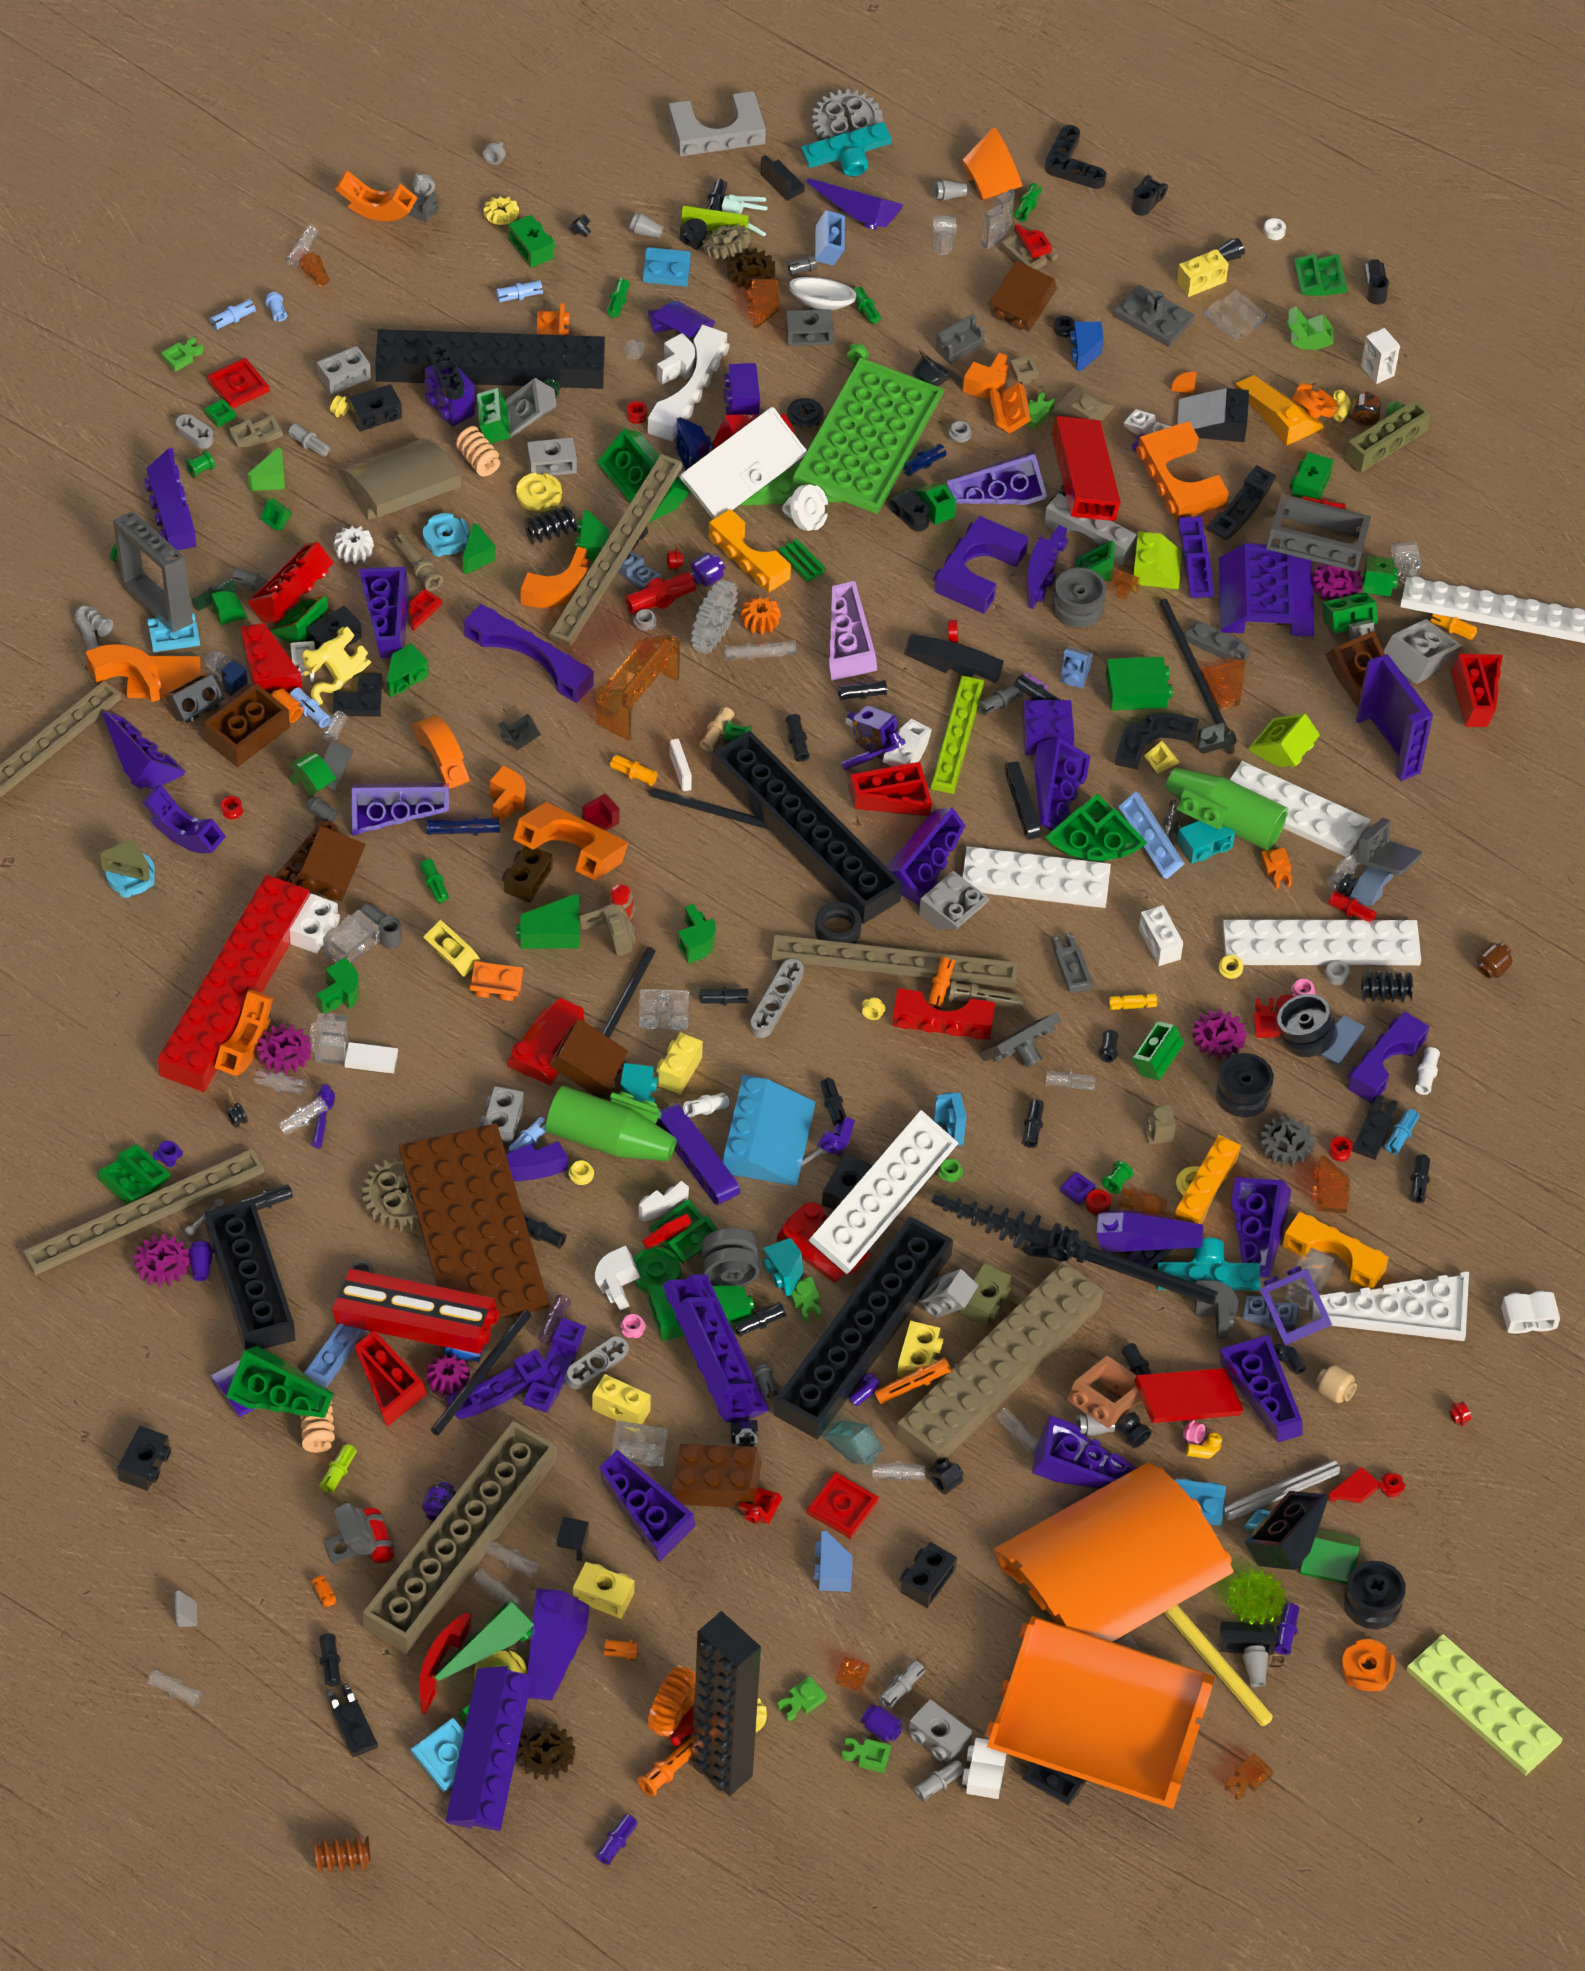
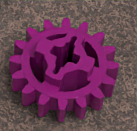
M1319 564L1318 570L1314 571L1313 586H1315V593H1321V599L1328 597L1329 600L1361 593L1364 577L1360 576V569L1355 572L1325 564V566Z
M1218 1009L1217 1014L1209 1010L1208 1017L1201 1014L1199 1021H1195L1192 1037L1195 1038L1194 1045L1200 1046L1199 1052L1207 1051L1209 1058L1215 1054L1218 1060H1221L1222 1055H1225L1227 1058L1231 1057L1232 1052L1239 1054L1240 1048H1244L1247 1031H1244L1245 1024L1239 1023L1240 1017L1232 1018L1231 1011H1228L1226 1015L1222 1014L1221 1009Z
M281 1024L278 1030L272 1026L271 1033L264 1031L263 1038L258 1039L257 1053L260 1063H265L266 1070L273 1067L275 1074L283 1070L284 1074L288 1075V1070L290 1069L296 1073L298 1072L297 1066L305 1067V1060L311 1059L310 1052H312L311 1043H309V1036H303V1029L295 1031L294 1025L286 1029L285 1025Z
M163 1234L161 1239H157L153 1235L152 1242L143 1240L144 1248L139 1246L136 1248L137 1255H134L135 1272L139 1273L140 1280L147 1278L148 1285L157 1282L158 1287L161 1288L162 1283L166 1282L168 1286H172L171 1280L175 1279L177 1282H180V1274L187 1275V1267L190 1266L189 1251L184 1249L183 1241L176 1243L175 1236L167 1240L166 1234Z

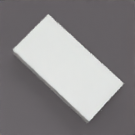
M679 738L670 741L669 756L681 790L688 791L691 790L692 775Z
M349 1042L345 1067L394 1074L398 1048Z

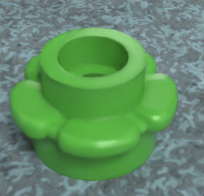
M851 344L849 346L847 357L853 364H857L860 358L866 360L869 358V353L864 345Z
M1395 400L1394 403L1390 402L1386 415L1390 416L1403 408L1405 404L1400 403L1398 400Z
M946 1159L939 1166L940 1171L938 1174L942 1180L953 1183L958 1181V1178H961L963 1175V1169L955 1159Z

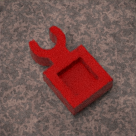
M1256 998V1012L1253 1015L1255 1038L1280 1037L1281 1031L1277 1020L1279 1012H1272L1274 1008L1273 998H1269L1267 1006H1263L1260 1003V998Z

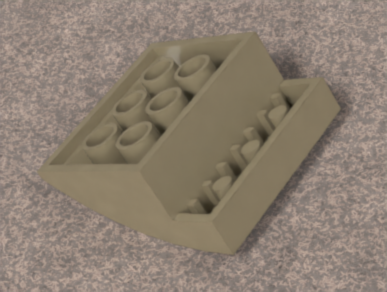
M427 439L416 440L338 469L339 475L368 520L382 517L461 487V474L440 447Z

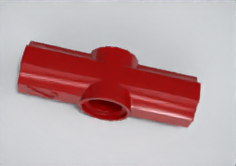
M690 572L682 573L667 580L655 578L647 584L646 588L626 595L624 601L627 610L633 615L637 614L640 610L650 609L655 606L659 609L669 607L676 598L696 591V584Z

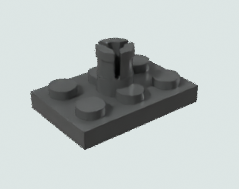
M1139 284L1114 310L1113 317L1170 347L1193 323L1195 315L1165 299L1162 292L1151 291Z
M1057 1012L1040 1018L981 1051L980 1055L983 1061L993 1059L996 1062L1012 1055L1017 1050L1024 1062V1066L1029 1067L1043 1059L1034 1042L1036 1038L1056 1029L1054 1025L1062 1020Z

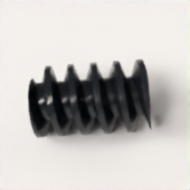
M561 505L559 510L552 508L550 512L543 511L542 516L535 514L533 518L526 517L524 523L526 534L532 545H534L535 538L540 544L543 543L544 535L550 541L552 539L551 533H554L556 538H559L560 530L565 535H568V527H571L573 532H577L575 517L572 511L565 505Z
M1368 970L1365 977L1362 975L1361 980L1362 1001L1365 1002L1367 995H1370L1372 1002H1375L1377 995H1380L1382 1002H1385L1387 995L1390 996L1391 1002L1395 1001L1396 996L1400 997L1401 1003H1404L1406 996H1409L1410 1001H1412L1413 977L1411 972H1406L1403 978L1402 973L1397 971L1393 978L1392 973L1387 971L1383 978L1381 971H1377L1375 977H1373L1372 971Z

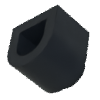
M701 219L688 220L680 227V240L695 250L703 246L702 241L706 239L705 236L707 235L706 223Z
M948 1457L938 1459L934 1466L927 1470L936 1489L944 1495L963 1482L962 1476L964 1474L961 1467L957 1463L950 1462Z

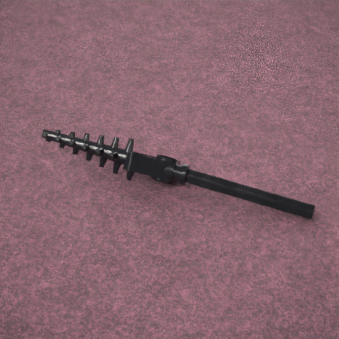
M935 1194L933 1196L932 1203L934 1205L943 1207L942 1210L945 1212L949 1210L950 1212L957 1213L958 1219H961L963 1216L965 1219L971 1218L972 1226H975L978 1222L980 1226L986 1224L985 1233L989 1234L992 1229H994V1232L1001 1230L999 1236L1001 1241L1007 1235L1009 1239H1013L1016 1236L1013 1244L1014 1248H1018L1021 1242L1026 1240L1022 1250L1029 1256L1053 1258L1061 1262L1073 1257L1079 1263L1083 1264L1085 1261L1210 1305L1216 1302L1218 1291L1090 1247L1091 1242L1086 1240L1082 1242L1079 1239V1231L1076 1229L1070 1230L1068 1226L1061 1228L1059 1223L1054 1224L1052 1231L1039 1227L1040 1215H1036L1031 1224L1023 1222L1025 1212L1023 1211L1019 1213L1016 1219L1008 1217V1208H1005L1001 1214L993 1213V1205L991 1204L984 1210L977 1208L976 1201L968 1205L962 1203L960 1198L952 1200L943 1194L940 1196Z

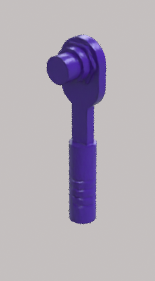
M893 731L888 734L890 738L889 744L873 752L867 751L842 761L843 769L848 770L870 761L876 755L903 746L906 741L901 738L897 731Z
M327 1084L322 1085L321 1090L317 1094L316 1106L320 1111L316 1120L312 1141L314 1148L322 1147L327 1122V1111L334 1106L335 1093Z

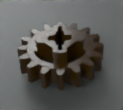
M745 248V252H737V256H730V261L727 262V276L731 277V283L737 282L738 288L742 285L745 286L746 290H749L750 287L757 290L759 285L765 288L766 282L772 283V277H775V261H772L771 255L765 256V250L759 253L757 248H754L753 251Z
M544 1722L543 1727L540 1729L534 1724L533 1732L524 1730V1738L519 1739L516 1756L519 1757V1766H525V1774L533 1771L534 1779L544 1775L545 1781H548L551 1774L557 1779L559 1778L560 1770L564 1773L568 1772V1764L573 1765L575 1746H572L573 1737H567L566 1729L559 1732L557 1731L558 1724L548 1728L547 1723Z

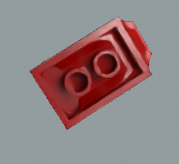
M558 998L551 1005L543 1009L522 1040L513 1046L512 1054L507 1060V1067L551 1086L560 1072L549 1064L568 1029L578 1019L584 1021V1009L562 998Z
M814 1202L805 1203L784 1223L777 1235V1241L781 1242L791 1238L801 1251L802 1259L836 1283L842 1276L853 1274L872 1255L867 1251L851 1271L846 1274L809 1241L827 1220L828 1216L824 1214V1209L821 1205Z

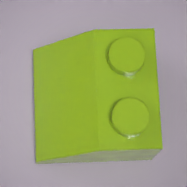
M1138 531L1132 584L1179 589L1182 550L1160 533Z
M1306 713L1277 717L1270 721L1248 749L1279 768L1294 767L1302 761V756L1313 748L1314 742L1320 734Z

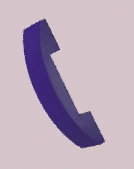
M565 1318L561 1319L552 1338L553 1344L544 1361L549 1371L538 1381H532L523 1405L545 1413L550 1410L565 1383L564 1375L574 1363L586 1330L585 1325Z
M537 1349L515 1359L513 1367L479 1384L455 1414L458 1420L468 1418L495 1408L529 1388L532 1381H538L549 1369ZM461 1389L445 1397L449 1405Z

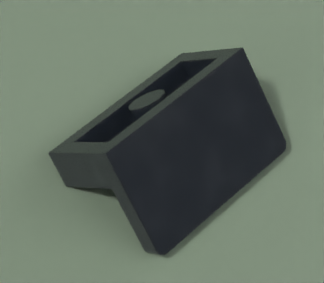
M766 155L761 157L760 175L786 201L804 192L805 186L779 159L772 162Z
M1221 1622L1220 1652L1244 1653V1649L1247 1647L1263 1646L1268 1655L1274 1654L1276 1633H1274L1272 1624Z

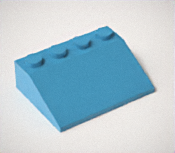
M743 1075L724 1153L723 1163L730 1173L736 1176L797 1186L816 1102L771 1080Z

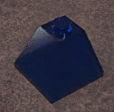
M679 417L676 418V450L686 471L709 454L712 442L710 436L705 435L701 426Z

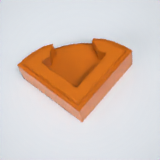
M1186 372L1176 377L1171 391L1194 394L1197 372Z

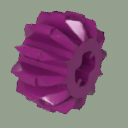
M444 1353L442 1360L435 1357L433 1364L428 1365L426 1381L430 1385L432 1393L439 1391V1395L442 1398L445 1394L451 1395L465 1386L469 1380L470 1369L466 1367L464 1359L458 1361L456 1354L452 1358H448Z

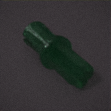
M229 578L215 587L210 586L208 591L192 599L191 602L194 609L200 611L212 605L213 593L221 591L237 592L236 584Z

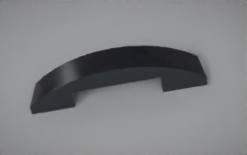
M1256 465L1244 480V486L1223 512H1218L1207 526V530L1225 540L1231 538L1255 512L1272 486L1276 475Z

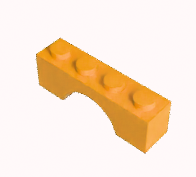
M729 509L709 522L708 536L710 541L718 545L728 558L733 559L743 572L748 573L758 586L763 587L767 592H771L790 580L791 564L776 550L759 552L749 548L743 542L745 538V522L733 510Z
M1218 1135L1179 1203L1174 1219L1202 1224L1218 1188L1224 1179L1227 1180L1238 1160L1240 1144Z
M1300 1211L1285 1232L1282 1246L1304 1258L1316 1252L1333 1253L1342 1258L1347 1264L1350 1271L1349 1281L1362 1288L1370 1287V1290H1373L1382 1278L1389 1259L1380 1250L1372 1249L1362 1244L1358 1239L1351 1238L1339 1232L1335 1227L1327 1226L1317 1221L1315 1217Z

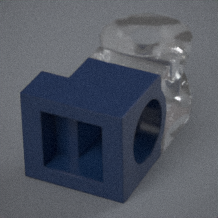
M212 651L205 656L206 673L213 674L215 679L224 684V692L230 696H233L248 683L246 668L219 651Z

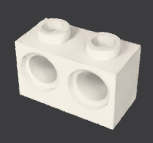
M1385 328L1371 332L1365 339L1361 367L1375 384L1395 376L1400 345Z
M310 894L290 928V944L317 954L321 946L327 944L331 929L336 928L339 923L338 903Z
M1164 905L1141 912L1139 931L1157 965L1161 966L1180 960L1183 941Z

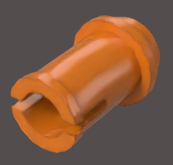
M606 1639L604 1656L622 1657L631 1661V1659H637L639 1645L634 1643L633 1640L623 1642Z

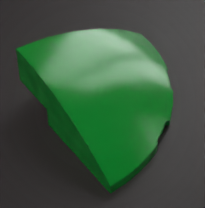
M1098 793L1045 837L1051 845L1061 852L1084 859L1085 861L1094 862L1124 858L1147 844L1146 840L1115 808L1112 809Z

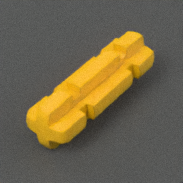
M1146 994L1145 996L1129 995L1122 996V998L1120 996H1113L1109 998V1008L1111 1010H1119L1122 1007L1123 1009L1144 1008V1006L1146 1008L1157 1006L1156 994Z

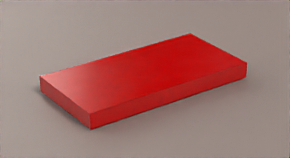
M1226 1368L1137 1375L1134 1379L1151 1423L1240 1416L1244 1411Z

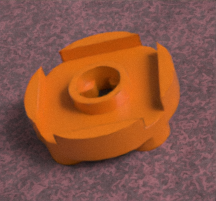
M1307 383L1299 384L1292 399L1297 404L1306 407L1309 415L1314 418H1319L1320 416L1331 418L1335 414L1338 407H1335L1337 402L1333 397L1321 389L1318 392L1312 390L1313 385Z
M1362 1639L1356 1641L1355 1645L1345 1650L1341 1662V1670L1347 1685L1363 1691H1382L1392 1680L1396 1664L1393 1654L1390 1655L1384 1644L1372 1639ZM1371 1661V1665L1375 1668L1368 1670L1361 1664Z

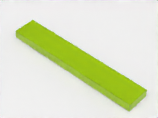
M961 675L933 776L931 790L955 793L978 709L977 704L980 702L984 687V680Z

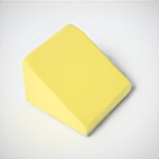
M1163 741L1144 755L1157 773L1180 763Z

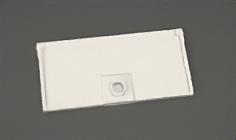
M771 406L766 412L692 467L682 472L679 477L711 518L715 519L727 510L735 509L803 458L807 451L782 420L775 408Z

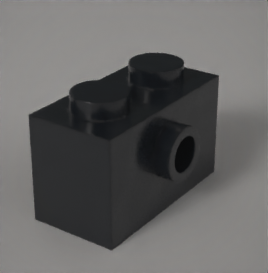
M343 605L306 627L307 642L314 641L315 650H317L324 642L338 636V629L348 627L354 636L346 646L354 644L362 638L361 622Z

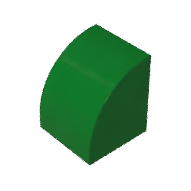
M221 591L212 594L213 611L221 626L247 618V614L235 593Z

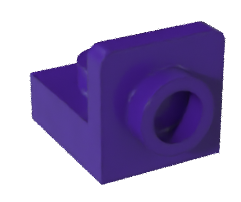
M845 1117L841 1124L835 1125L832 1133L826 1131L817 1146L830 1154L840 1156L849 1143L855 1120Z

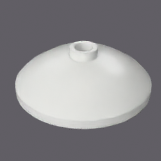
M796 278L790 282L789 286L791 293L804 305L813 308V310H838L849 306L856 299V292L849 286L824 278Z

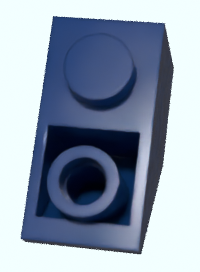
M1102 321L1075 322L1074 331H1070V345H1074L1071 357L1072 362H1076L1077 371H1082L1102 354L1104 339Z

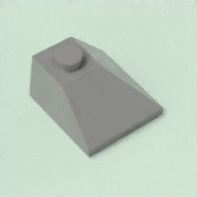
M534 378L505 400L508 405L510 437L512 438L557 407L553 388Z

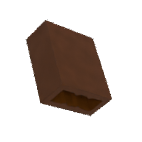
M1016 260L989 302L991 314L998 320L1004 319L1010 322L1016 329H1024L1030 332L1057 290L1055 279Z
M320 826L297 884L310 891L321 893L328 899L342 902L366 844Z
M578 1019L568 1029L549 1065L595 1096L600 1097L605 1091L609 1093L615 1086L617 1080L614 1078L617 1073H621L624 1063H627L624 1059L628 1050L581 1019Z

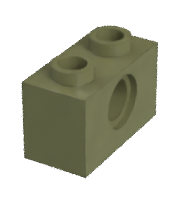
M984 1263L974 1279L979 1286L966 1307L960 1310V1315L987 1327L991 1319H997L1001 1311L1000 1305L1002 1301H1007L1013 1291V1287L1010 1286L1012 1276Z

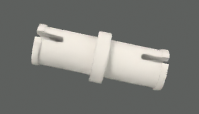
M1428 1047L1425 1049L1422 1064L1418 1066L1419 1077L1415 1090L1419 1094L1428 1095L1431 1092L1433 1078L1437 1076L1438 1069L1436 1066L1440 1052L1436 1048Z
M725 1093L713 1096L702 1095L699 1099L686 1101L683 1105V1111L685 1115L688 1114V1117L698 1114L709 1115L714 1110L727 1108L729 1106V1098Z

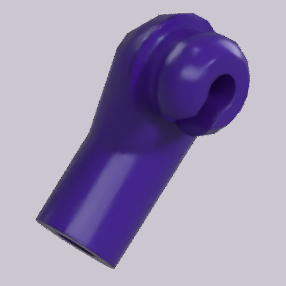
M867 1373L862 1377L861 1382L863 1385L849 1396V1399L856 1407L869 1398L879 1386L878 1379L874 1378L871 1373Z

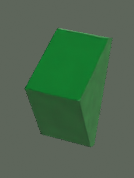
M475 523L472 525L463 555V573L465 574L495 561L494 543L481 527Z
M1111 540L1076 558V568H1088L1097 572L1104 581H1111L1115 542Z

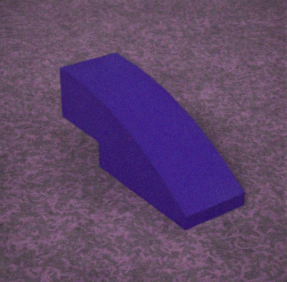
M559 1141L539 1150H535L530 1143L506 1154L513 1181L544 1178L567 1170V1155Z

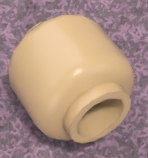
M1337 1365L1330 1366L1327 1370L1323 1369L1317 1377L1319 1393L1339 1404L1343 1401H1349L1356 1391L1357 1384L1355 1383L1354 1375Z

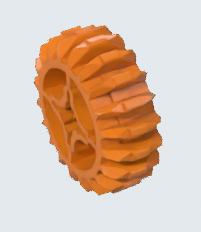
M680 1665L676 1666L668 1673V1676L665 1677L664 1682L660 1685V1689L652 1702L653 1705L649 1711L650 1715L648 1716V1727L655 1734L670 1738L693 1706L696 1673L692 1669Z

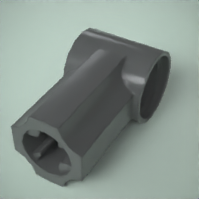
M366 904L361 908L357 915V921L378 936L384 947L396 948L401 944V923L398 918L387 916L372 904Z

